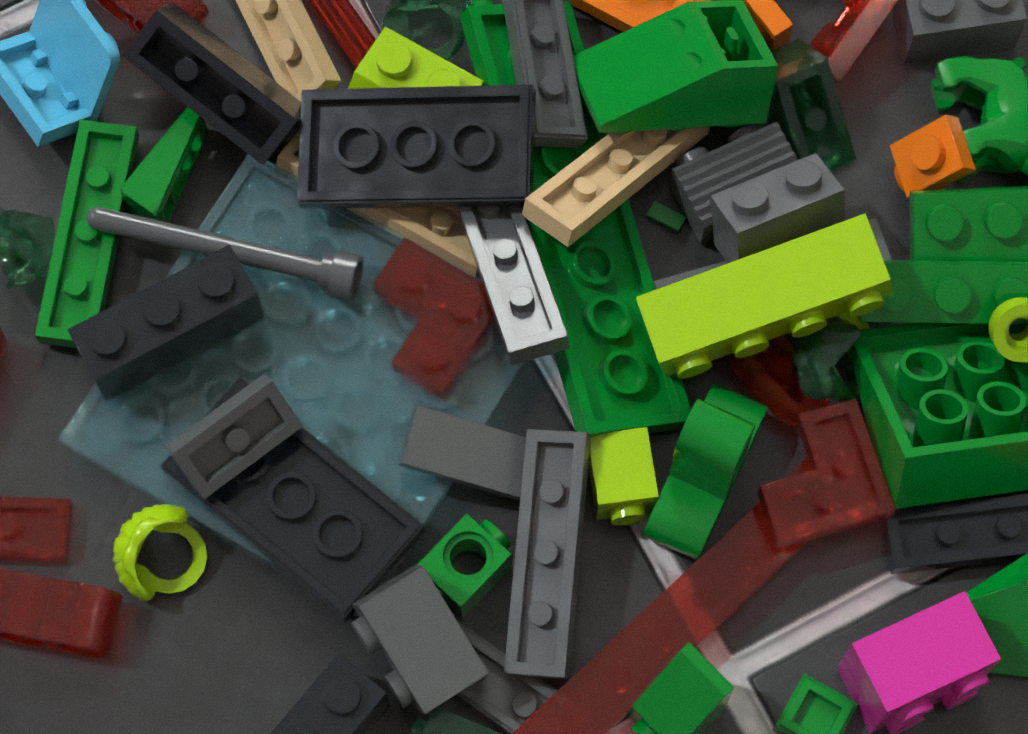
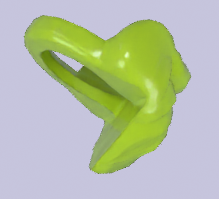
M155 504L152 507H144L142 511L134 512L132 518L122 524L120 534L115 538L112 561L115 563L119 582L140 601H150L155 592L172 594L184 591L195 584L205 570L207 561L206 545L198 531L188 525V512L184 507L169 504ZM152 530L162 533L180 534L188 540L192 549V558L185 572L174 578H161L151 573L144 565L136 562L141 547Z

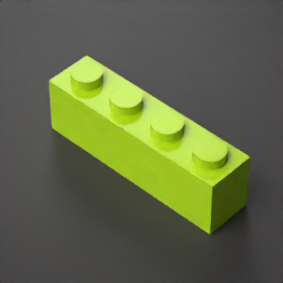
M865 213L637 296L636 300L658 363L666 377L677 373L678 378H689L709 370L712 367L711 361L734 353L736 358H743L757 354L769 346L768 340L791 332L793 337H802L815 333L827 325L826 319L849 311L850 316L855 317L873 312L884 305L883 299L892 296L893 290L889 273Z

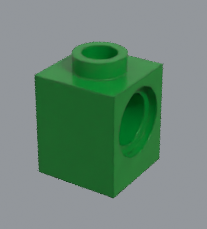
M466 514L417 565L424 566L449 609L463 620L512 569V554L507 550L511 543L490 521L484 520L479 525ZM464 551L477 552L486 561L484 567L472 575H464L457 572L451 564L454 558Z

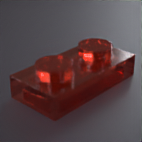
M843 0L845 7L834 23L830 22L822 27L812 40L810 50L813 53L804 66L822 79L841 82L898 0Z

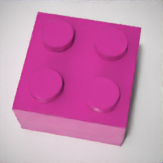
M966 591L853 642L839 663L837 670L852 700L858 703L857 710L869 733L872 734L887 727L890 734H899L924 720L923 715L933 710V705L942 701L945 709L949 710L979 695L978 689L991 682L987 674L1001 658Z

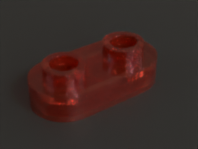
M784 335L768 340L769 346L757 354L743 358H736L734 353L726 355L728 364L734 373L764 405L769 407L768 409L780 421L787 425L798 428L813 425L830 403L831 391L827 381Z

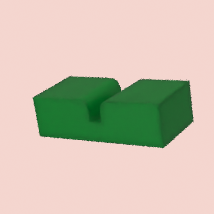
M654 201L646 215V219L659 226L663 225L665 229L678 235L686 221V216Z

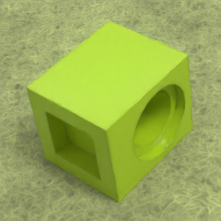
M647 427L615 431L591 437L588 470L596 520L611 519V524L630 525L646 520L647 513H652L659 497Z

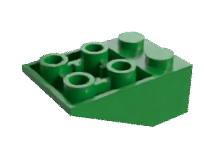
M743 0L686 2L573 55L578 87L599 133L625 134L631 131L660 129L679 131L694 127H738L745 124L766 123L778 71V64Z

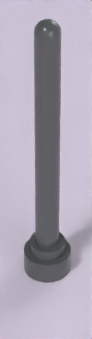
M94 207L86 215L87 224L94 230L205 256L230 244L241 264L317 281L318 288L327 290L329 297L353 302L361 284L364 268V257L362 255L339 250L336 255L326 253L323 258L103 207Z

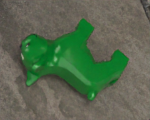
M960 56L948 58L936 65L934 70L936 78L932 79L930 91L937 112L948 111L956 103H963L982 110L980 125L963 130L976 171L957 180L959 184L970 181L972 176L979 171H992L1001 174L1021 172L1028 177V76L1026 71H1024L1026 68V60L1024 58L1018 57L1013 60Z

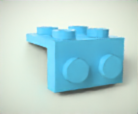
M40 0L30 30L0 41V95L37 147L77 133L80 119L98 120L120 63L117 43L109 33L103 30L87 8L85 0Z

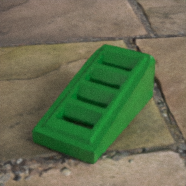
M189 107L184 110L121 186L120 191L129 213L169 223L208 133L205 120Z

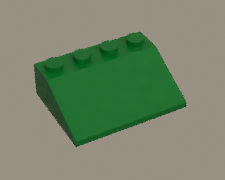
M911 323L848 332V348L876 466L895 509L1028 490V363L1014 362L1002 356L990 338L989 324ZM1011 324L1009 332L1013 334L1020 333L1026 329L1028 324Z

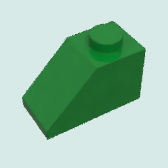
M688 642L631 706L629 718L635 724L630 728L632 734H701L724 712L734 687Z

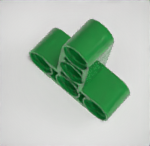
M715 382L712 384L704 401L701 399L696 400L676 443L670 474L649 517L643 533L644 537L699 561L769 409L768 406Z

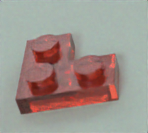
M404 237L373 283L375 294L420 319L392 360V370L439 398L444 399L495 318L481 281Z
M853 399L799 414L796 419V425L812 471L760 485L757 492L776 549L891 518L896 510L857 400Z

